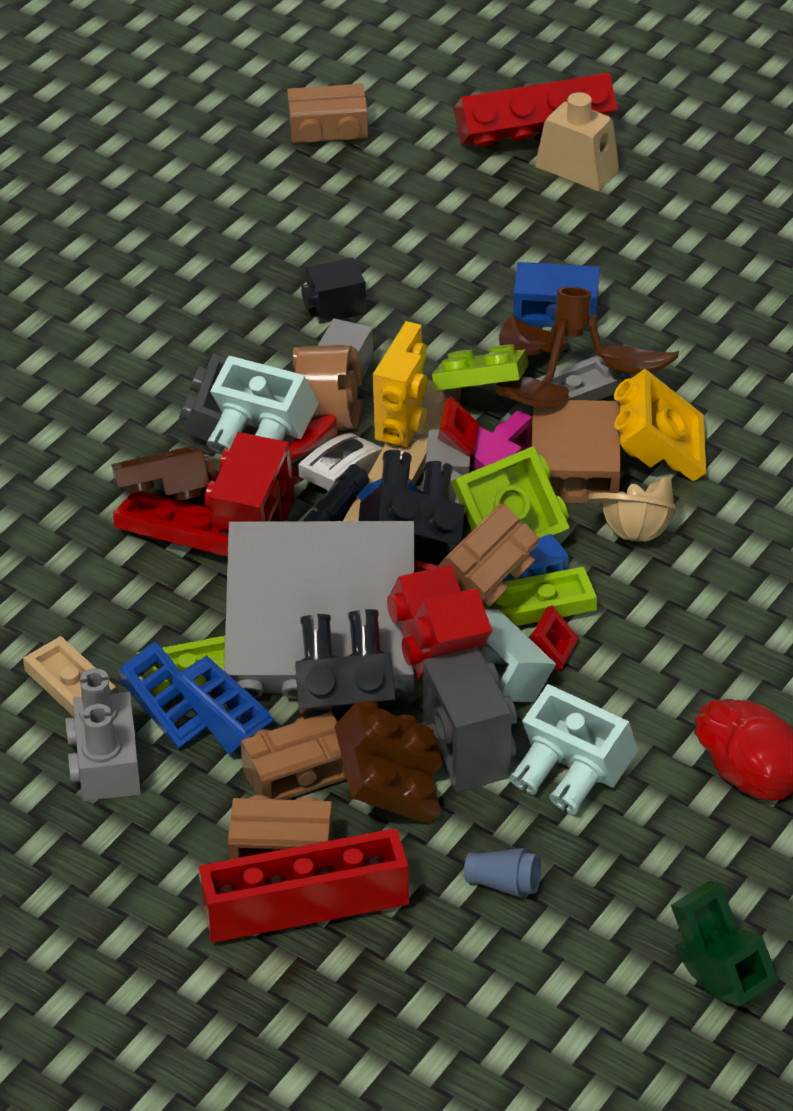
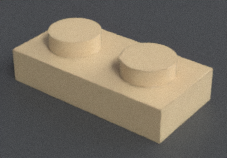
M59 636L23 657L24 669L74 717L73 698L82 697L80 676L86 670L95 667L62 636ZM109 681L111 694L117 693L116 686Z

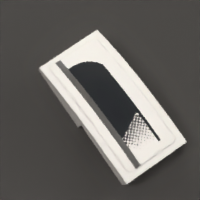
M352 433L339 435L316 448L298 464L299 477L329 490L337 480L342 482L343 479L340 476L352 464L358 465L369 473L383 448Z

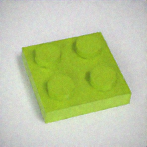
M513 344L491 347L489 348V353L485 355L473 356L472 350L451 352L447 354L448 359L443 360L432 373L434 391L520 380L528 367L526 349L515 350Z

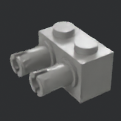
M95 668L86 670L80 676L82 697L73 698L74 717L65 718L68 747L77 746V753L68 754L71 783H81L83 801L141 795L130 692L111 694L108 674L105 670Z

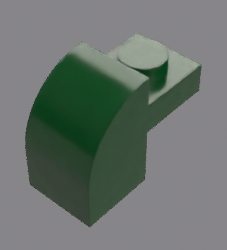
M709 880L671 904L683 941L675 946L691 976L713 997L742 1006L779 981L763 936L737 928L721 883Z

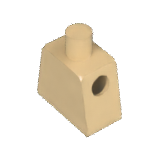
M582 92L571 94L568 97V102H563L547 117L544 123L535 167L599 192L619 172L613 120L607 115L591 110V97L588 94Z

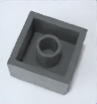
M478 646L423 660L424 725L434 730L443 767L455 792L508 779L510 776L511 757L516 756V746L511 733V725L517 723V715L510 696L503 697L500 691L499 677L492 662L486 663Z

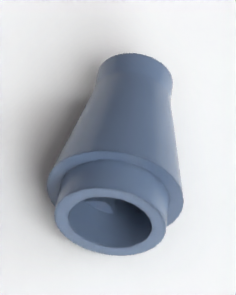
M527 848L486 853L469 852L464 866L465 881L523 898L526 893L535 894L538 890L541 878V859L539 854L529 853Z

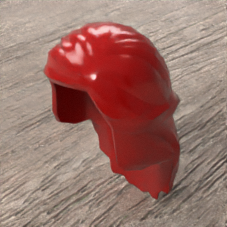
M746 699L712 700L700 707V715L694 718V722L697 725L694 734L698 737L699 742L711 753L712 762L721 777L733 784L741 792L764 801H778L786 798L793 792V729L789 724L779 718L772 710Z

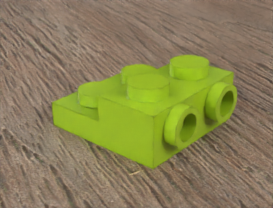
M534 446L451 481L460 504L465 505L464 514L472 531L499 504H505L519 517V522L521 524L525 523L539 538L549 534L554 536L570 528L566 521L568 520L566 505L559 496L555 495L549 482V466L543 456L537 454Z

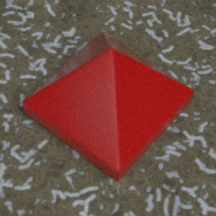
M450 397L445 402L437 439L470 456L474 453L479 423L455 399Z
M553 605L546 608L530 637L531 641L556 663L554 667L556 670H561L564 667L579 639Z

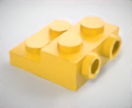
M405 321L373 373L375 440L406 448L416 432L421 433L423 431L428 415L427 408L423 407V398L428 382L427 376L423 374L427 345L422 343V325Z
M643 369L631 379L628 378L622 381L614 393V399L620 403V413L615 419L614 427L620 432V445L626 453L632 457H637L650 468L664 459L671 469L680 471L693 482L706 474L704 415L646 369Z

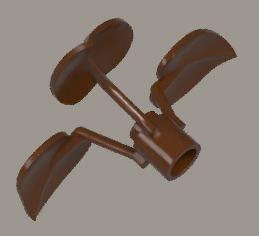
M562 287L557 290L555 320L551 332L530 326L514 315H511L499 333V345L513 344L515 350L526 349L527 355H536L543 351L552 352L546 376L541 381L530 377H521L520 380L498 382L496 384V393L502 397L537 407H554L566 402L569 395L568 388L551 384L560 351L565 350L568 345V339L564 336H582L583 330L588 327L596 355L604 358L603 364L615 370L638 374L643 369L648 370L650 373L657 372L674 362L678 358L679 350L675 352H658L619 345L603 346L597 329L598 316L590 315L592 293L584 288Z

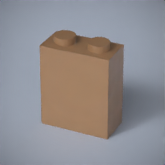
M567 400L563 404L554 407L533 406L532 446L535 447L537 454L543 456L550 469L549 482L555 495L559 496L564 503H589V494L619 492L620 432L614 427L615 419L620 413V403L618 401Z

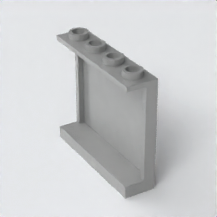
M414 521L229 522L224 671L253 698L261 697L263 694L282 693L285 697L297 699L295 661H301V659L305 658L300 618L306 615H313L314 629L318 630L317 614L331 615L333 655L346 657L352 654L348 613L360 610L362 625L365 626V609H375L379 611L378 623L381 651L391 652L395 698L401 697L405 693H414L413 665H407L401 646L403 635L399 623H394L391 620L387 608V597L390 595L398 577L414 573Z

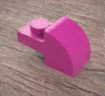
M517 410L505 423L501 422L498 424L493 433L478 427L474 453L471 455V472L532 447V416Z

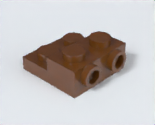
M197 445L111 464L114 481L118 488L125 486L128 493L154 488L153 480L159 479L163 492L166 495L172 494L176 501L202 495L200 488L208 486L211 480L216 481L217 479L212 456H209L208 453L203 454Z
M374 701L356 702L334 726L352 799L430 825L441 814L432 776L443 763L434 730L422 723H418L417 718L413 715L395 716L384 709H380L379 704Z

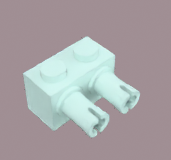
M229 355L210 390L222 415L207 441V446L212 451L222 454L224 448H231L237 432L242 433L245 427L249 425L258 427L256 436L281 441L284 436L301 439L319 404L306 376Z
M547 684L522 720L531 748L509 778L522 791L528 785L527 793L535 795L555 763H561L570 767L555 791L551 793L550 800L563 811L569 805L566 809L567 813L575 815L594 784L601 782L614 788L638 752L630 723L619 716Z

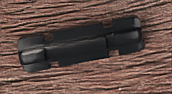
M356 464L350 465L340 476L343 479L342 482L337 480L316 504L315 507L318 510L310 511L303 521H337L357 498L354 493L359 494L368 485L370 479L366 470Z

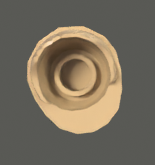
M662 477L660 481L650 484L646 491L636 484H631L627 489V494L621 491L618 493H592L588 496L589 503L603 507L607 523L624 540L646 542L656 538L667 528L673 513L676 512L672 482L669 477Z

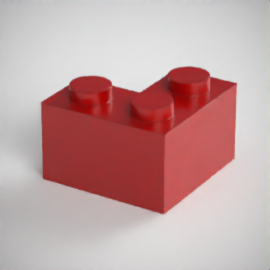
M237 432L231 448H225L222 453L219 466L220 472L216 481L211 480L206 489L205 506L210 508L212 527L229 530V522H286L295 502L289 442Z
M452 565L399 576L390 595L387 597V608L390 618L394 623H399L403 635L401 646L407 665H413L418 680L423 679V660L478 646L481 651L492 633L478 588L461 591Z

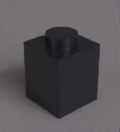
M353 257L306 267L307 284L301 286L302 298L306 309L313 310L319 324L331 322L333 318L340 320L366 314V282Z

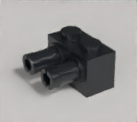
M387 450L383 453L381 484L360 502L358 521H414V559L438 565L462 542L465 505L449 500L453 468L450 464L445 463L441 471V461L425 463L423 467L422 493L410 491L408 483L410 463L412 461L411 454L404 452L400 460L401 450Z
M365 609V626L362 625L360 610L348 613L352 654L346 657L333 655L331 615L317 614L318 630L314 629L313 615H306L300 618L305 658L301 659V661H295L298 706L301 717L306 715L318 716L332 711L334 716L345 715L356 702L360 703L362 701H374L379 704L380 709L386 711L396 710L391 652L381 651L378 610Z

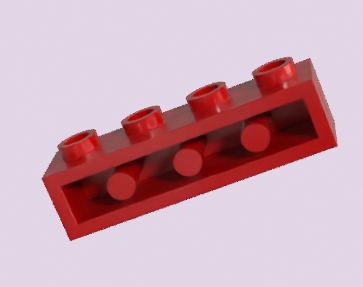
M610 73L461 97L453 108L461 146L474 144L475 147H483L496 143L498 139L511 137L512 141L531 138L534 136V133L542 132L547 117L563 102H568V97L571 94L577 92L586 93L591 97V110L611 118L618 109Z
M397 828L198 866L202 907L211 943L409 905V866Z

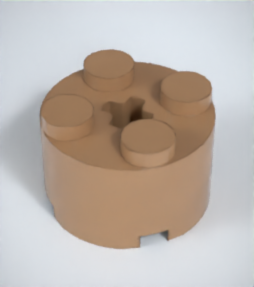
M352 345L294 347V371L306 376L319 402L310 421L328 414H334L337 421V431L358 429L362 417L363 399L357 400L358 386H362V372L357 349L352 347Z

